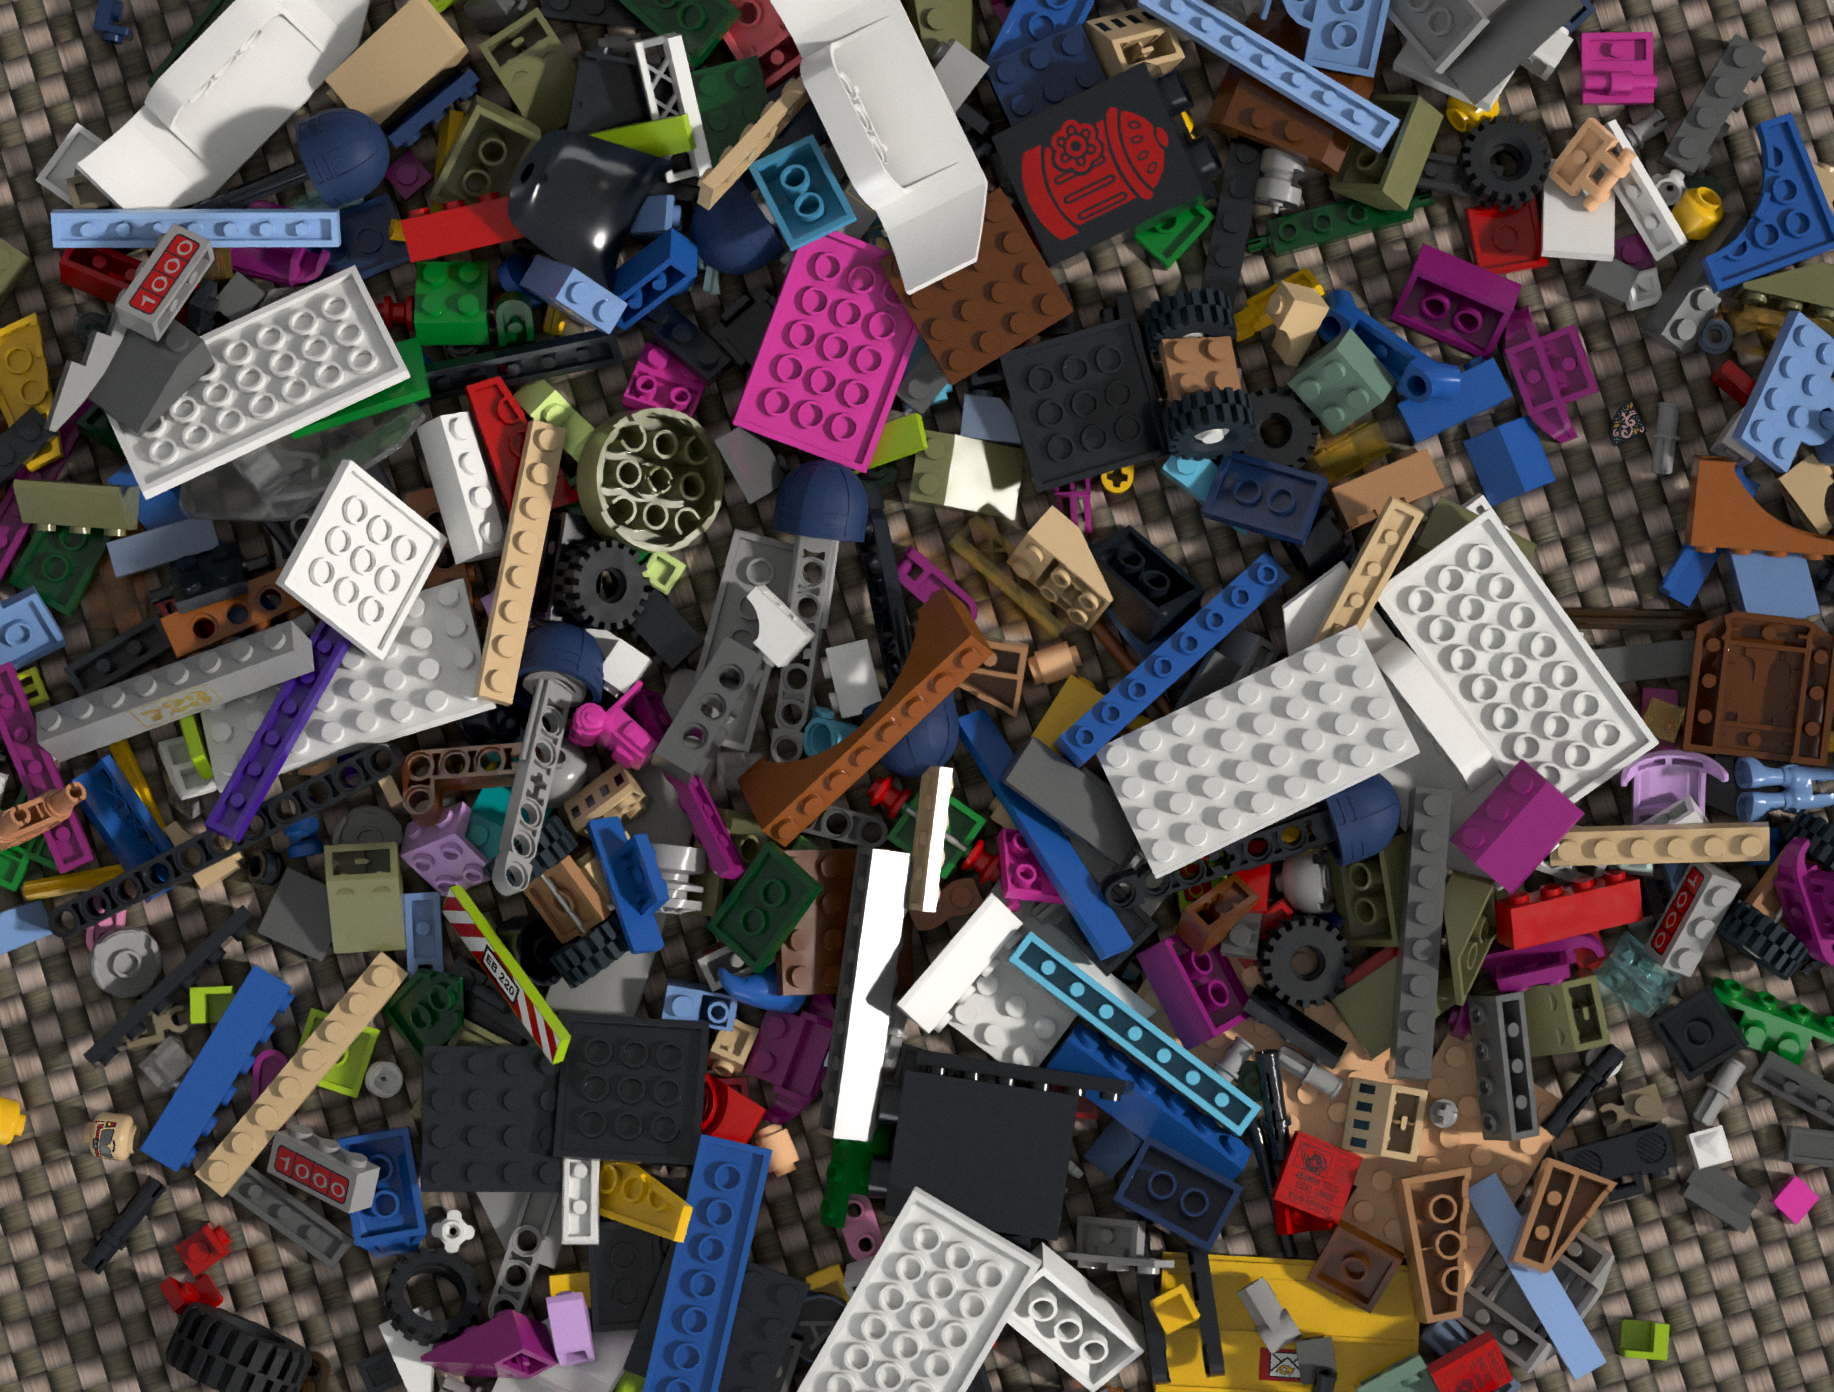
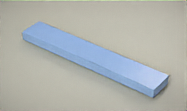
M1496 1173L1469 1187L1468 1198H1470L1471 1206L1573 1379L1576 1381L1607 1363L1552 1268L1547 1274L1540 1275L1507 1262L1522 1217Z

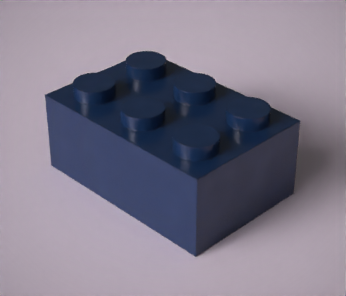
M1147 1135L1115 1194L1112 1204L1208 1255L1244 1187Z

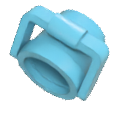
M814 706L811 721L806 726L803 734L804 759L833 747L854 732L858 726L853 723L834 720L835 713L829 708Z

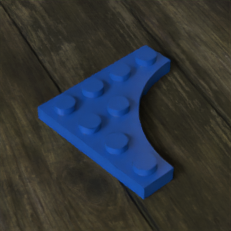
M1791 112L1755 126L1760 142L1763 163L1760 195L1749 221L1735 239L1720 251L1700 260L1713 294L1834 250V218Z

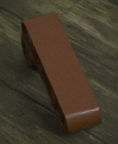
M523 742L427 749L410 753L403 763L404 808L416 824L428 827L437 823L442 816L444 791L513 786ZM536 746V756L538 760L543 763V753L541 752L539 747ZM494 761H501L498 769L487 771L489 764ZM466 764L462 772L451 774L452 769L456 765ZM430 767L427 774L416 777V773L420 768ZM430 801L426 809L415 811L420 802Z

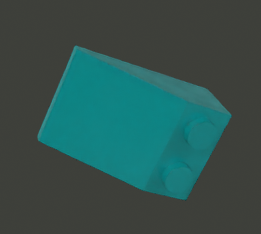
M497 761L496 769L501 765V761ZM513 786L482 789L471 808L472 811L465 837L490 861L500 854L499 842ZM522 807V818L527 824H529V814ZM546 808L543 822L551 818L555 808Z

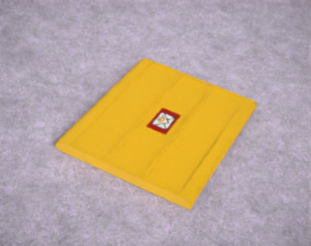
M1162 1252V1259L1174 1260V1268H1162L1160 1295L1184 1283L1194 1302L1187 1253ZM1208 1254L1225 1376L1206 1377L1198 1322L1196 1320L1167 1336L1165 1334L1166 1357L1171 1383L1156 1385L1155 1392H1311L1312 1384L1303 1385L1301 1383L1294 1341L1271 1354L1255 1328L1256 1323L1236 1293L1262 1276L1273 1290L1283 1309L1286 1308L1303 1335L1298 1339L1324 1335L1332 1337L1338 1379L1335 1382L1333 1392H1356L1353 1387L1354 1384L1418 1352L1420 1323L1417 1322L1408 1267L1407 1265H1399L1372 1312L1368 1313L1307 1280L1309 1271L1316 1260Z

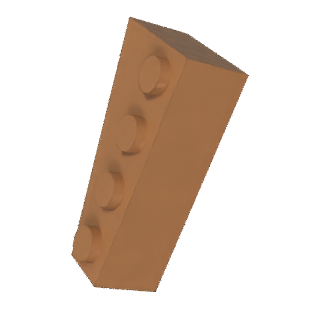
M1461 1166L1392 1179L1416 1318L1419 1323L1428 1324L1461 1318L1463 1316L1465 1249H1467L1466 1223L1467 1213H1469L1470 1198H1468L1472 1167Z

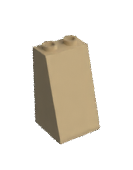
M409 0L325 79L330 87L326 94L338 108L345 105L347 108L358 110L373 119L384 131L460 67L471 61L472 57L463 41L428 0Z

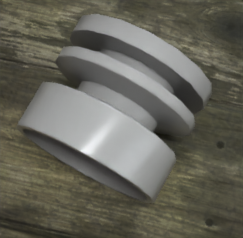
M650 843L656 852V861L662 878L667 884L670 898L655 913L681 915L682 913L702 911L703 902L687 900V893H704L703 887L688 883L689 875L706 874L708 854L705 849Z

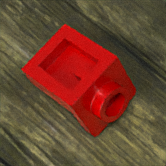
M1273 1200L1277 1235L1332 1229L1331 1223Z
M210 1222L174 1248L196 1277L232 1252L228 1246L232 1240L220 1224L215 1227Z
M207 1274L201 1275L192 1284L187 1281L182 1283L169 1276L159 1285L171 1308L179 1315H182L185 1307L192 1302L209 1304L213 1307H218L223 1302L222 1295L211 1276Z

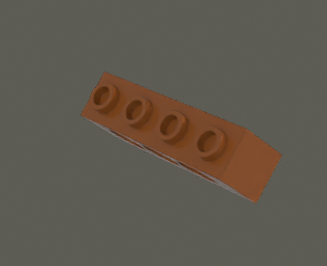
M433 487L405 493L407 506L429 524L433 517L441 515ZM445 530L444 532H442V534L448 538L447 532ZM449 539L444 545L442 551L452 550L449 543ZM436 560L425 581L426 589L464 578L468 587L477 627L481 626L479 617H484L485 611L481 602V596L474 597L472 583L477 582L474 563L468 562L458 565L454 563L452 567L443 569L438 566Z
M284 566L248 581L249 593L183 614H179V611L160 618L161 627L176 661L238 640L250 633L255 634L274 627V623L286 619L288 622L303 614L308 608L276 584ZM273 594L279 597L281 604L275 610H267L261 605V599L266 595ZM239 608L247 613L248 618L242 624H233L227 618L228 613L233 609ZM204 622L211 624L214 628L212 636L206 639L197 637L193 632L198 624Z

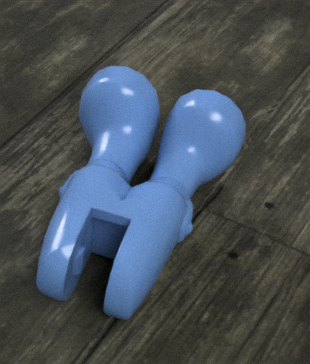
M1739 757L1735 763V781L1740 788H1760L1777 785L1784 787V791L1778 793H1741L1736 801V812L1740 822H1758L1767 812L1775 810L1795 815L1801 809L1811 810L1834 805V794L1817 793V795H1813L1812 781L1825 782L1827 780H1834V769L1800 766L1795 763L1784 764L1779 768L1764 766L1753 757Z

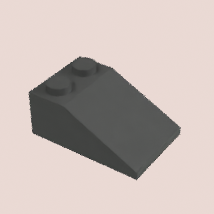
M175 319L170 323L158 342L128 329L104 375L93 388L88 398L90 402L140 437L215 363L204 340Z
M738 427L714 440L748 503L751 504L780 487L787 477L786 474L791 472V469L782 453L775 456L768 443L774 439Z

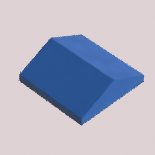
M1529 415L1497 426L1462 442L1485 498L1491 507L1556 481Z

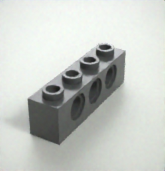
M725 636L655 749L651 764L688 786L694 776L701 778L711 761L706 756L712 746L718 749L728 734L729 730L724 728L730 717L737 719L747 702L743 699L744 694L748 688L755 690L764 675V671L760 669L763 656ZM731 678L738 686L731 689L725 688L719 680ZM713 707L718 710L720 715L715 718H709L702 713L701 709ZM687 736H695L702 744L698 747H690L685 744L683 739Z

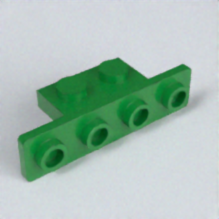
M1714 978L1712 989L1720 1001L1725 1005L1742 1011L1737 1026L1750 1043L1747 1047L1764 1053H1768L1770 1050L1792 1063L1800 1065L1812 1037L1834 1044V1016L1825 1017L1810 1011L1804 1005L1790 1004L1777 999L1771 993L1765 991L1757 992L1743 987L1742 984L1732 979Z
M878 1125L873 1133L872 1142L832 1138L834 1145L831 1162L826 1170V1192L820 1206L821 1224L843 1229L850 1193L868 1196L874 1153L888 1155L893 1127Z

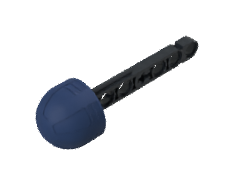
M333 108L323 111L296 124V138L302 160L182 209H239L310 179L323 201L332 209L338 208L368 195L381 183L389 164V146L386 136L373 119L358 110ZM140 248L111 249L126 255Z
M864 478L860 480L868 496L869 508L864 542H858L889 692L905 665L913 643L888 521L882 510L885 506L881 488L876 479ZM951 692L880 758L878 760L879 763L889 771L905 777H921L930 766L943 767L952 757L959 739V722L956 703L954 702V693ZM882 701L873 703L862 710L864 722L872 715Z
M1378 773L1206 855L1205 857L1208 859L1207 864L1210 867L1207 870L1203 860L1200 858L1196 860L1197 870L1193 875L1188 877L1181 876L1179 869L1164 875L1163 881L1158 887L1148 888L1145 886V879L1152 873L1149 863H1145L1136 871L1130 868L1109 876L1103 883L1102 894L1108 904L1114 909H1128L1145 903L1144 898L1158 899L1241 870L1248 871L1325 844L1328 845L1337 864L1342 867L1369 858L1390 844L1400 824L1401 807L1399 798L1391 783ZM1306 821H1307V826H1308V828H1309L1310 831L1312 832L1311 835L1308 834V830H1307L1306 826L1303 824V823L1306 822ZM1293 825L1298 826L1300 829L1298 838L1292 842H1284L1282 840V833L1285 828ZM1256 837L1264 838L1266 845L1261 852L1256 854L1248 852V844L1252 839ZM1225 850L1229 855L1225 858L1226 862L1220 864L1217 860L1219 852ZM1124 883L1129 886V892L1125 898L1120 900L1111 898V890L1115 885Z

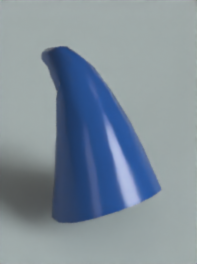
M776 962L768 965L762 973H753L742 977L732 975L722 967L718 969L719 980L723 988L732 997L744 1004L759 1009L792 1014L798 1011L804 1003L806 995L777 996Z

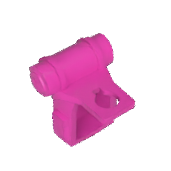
M639 680L606 712L595 703H585L577 708L573 715V721L569 726L568 739L575 747L577 745L580 747H591L599 742L612 752L611 758L625 769L632 768L638 771L652 759L653 753L659 744L623 711L640 693L643 683Z

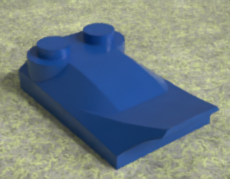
M410 1126L393 1127L338 1138L337 1142L340 1144V1147L349 1152L363 1154L368 1158L367 1161L380 1167L372 1207L350 1213L355 1246L366 1249L375 1258L418 1251L421 1240L427 1234V1227Z

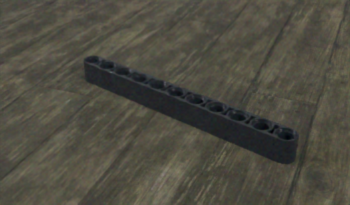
M382 743L313 776L261 803L255 814L264 823V829L261 834L254 832L249 824L240 842L232 841L231 848L227 850L219 844V835L207 830L56 907L48 916L49 930L60 938H67L81 933L391 776L400 770L403 765L404 757L402 751L393 743ZM380 750L387 752L391 757V765L387 770L382 769L377 764L376 757ZM349 766L355 768L359 773V781L355 786L350 785L344 776ZM316 783L323 784L327 789V798L324 802L314 797L313 787ZM284 799H289L295 804L296 811L292 818L285 816L282 812L281 806ZM190 847H194L200 853L201 859L197 866L188 861L187 851ZM158 863H162L168 868L169 878L166 882L160 880L156 875L155 871ZM127 879L134 881L137 885L138 890L135 897H130L125 892L124 885ZM96 895L101 896L106 902L104 913H99L93 906V899ZM64 911H68L74 917L75 924L72 929L65 927L62 922Z

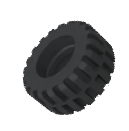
M192 1302L185 1307L165 1351L168 1364L175 1367L176 1370L220 1392H300L312 1365L311 1353L303 1346L295 1343V1341L240 1315L200 1302Z

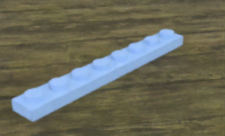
M1138 0L1137 7L1378 153H1381L1399 126L1400 120L1202 0Z
M53 209L50 213L53 248H154L158 237L162 233H167L173 223L210 240L212 248L339 247L341 245L339 209Z

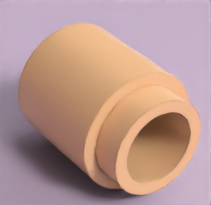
M1067 641L1035 651V656L1027 658L1036 685L1044 682L1045 685H1049L1069 678L1071 674L1073 676L1078 675L1076 667L1082 666L1076 645L1069 647Z
M774 1123L754 1132L757 1140L754 1142L755 1146L773 1150L768 1173L774 1171L777 1178L796 1170L794 1162L800 1160L787 1128L783 1129L781 1124Z

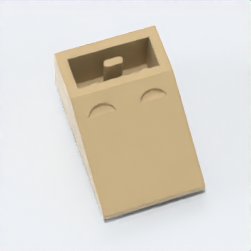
M1053 505L1031 528L1006 561L1019 577L1027 579L1040 590L1045 599L1058 605L1067 613L1071 621L1083 626L1087 631H1089L1114 600L1080 528Z

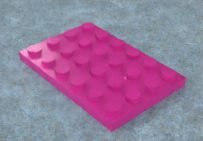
M834 231L794 251L731 424L830 461L838 462L865 474L867 473L919 334L876 263L892 252L838 231Z

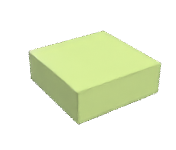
M666 552L651 553L646 561L648 570L642 572L643 577H650V586L668 596L685 570L686 565Z

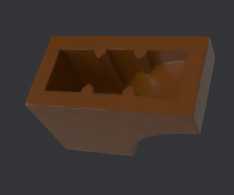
M1233 873L1183 910L1175 933L1200 957L1224 940L1231 928L1249 910L1257 905L1260 897L1236 873Z

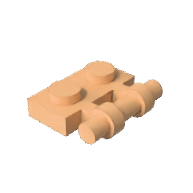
M1588 117L1550 167L1548 176L1570 196H1577L1582 189L1587 191L1589 195L1582 205L1587 210L1594 212L1600 203H1605L1611 196L1610 190L1620 177L1624 178L1631 170L1629 165L1636 157V154L1631 149L1625 147L1619 156L1616 157L1611 151L1619 140L1595 118ZM1603 163L1608 170L1600 181L1597 182L1592 176Z

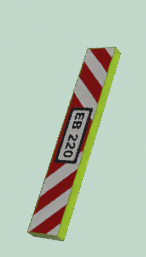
M460 884L449 887L442 913L551 1064L563 1062L571 1035Z

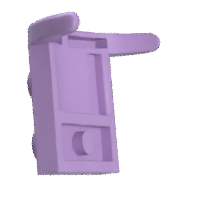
M1661 750L1645 753L1625 767L1621 774L1622 787H1626L1632 779L1630 825H1639L1690 794L1705 815L1706 773L1718 778L1721 782H1728V773L1718 762L1697 752Z

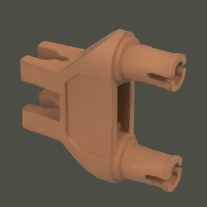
M72 782L61 790L51 789L33 800L16 805L3 812L0 810V853L43 834L69 818L73 807L86 798L84 786L79 782Z

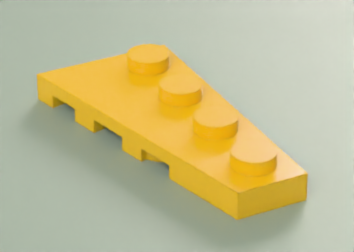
M36 312L0 329V408L9 427L32 406L47 420L54 399L40 319ZM59 429L57 430L59 435L26 465L29 471L33 472L64 457Z
M600 1161L599 1215L672 1241L684 1243L693 1210L691 1205L636 1164Z

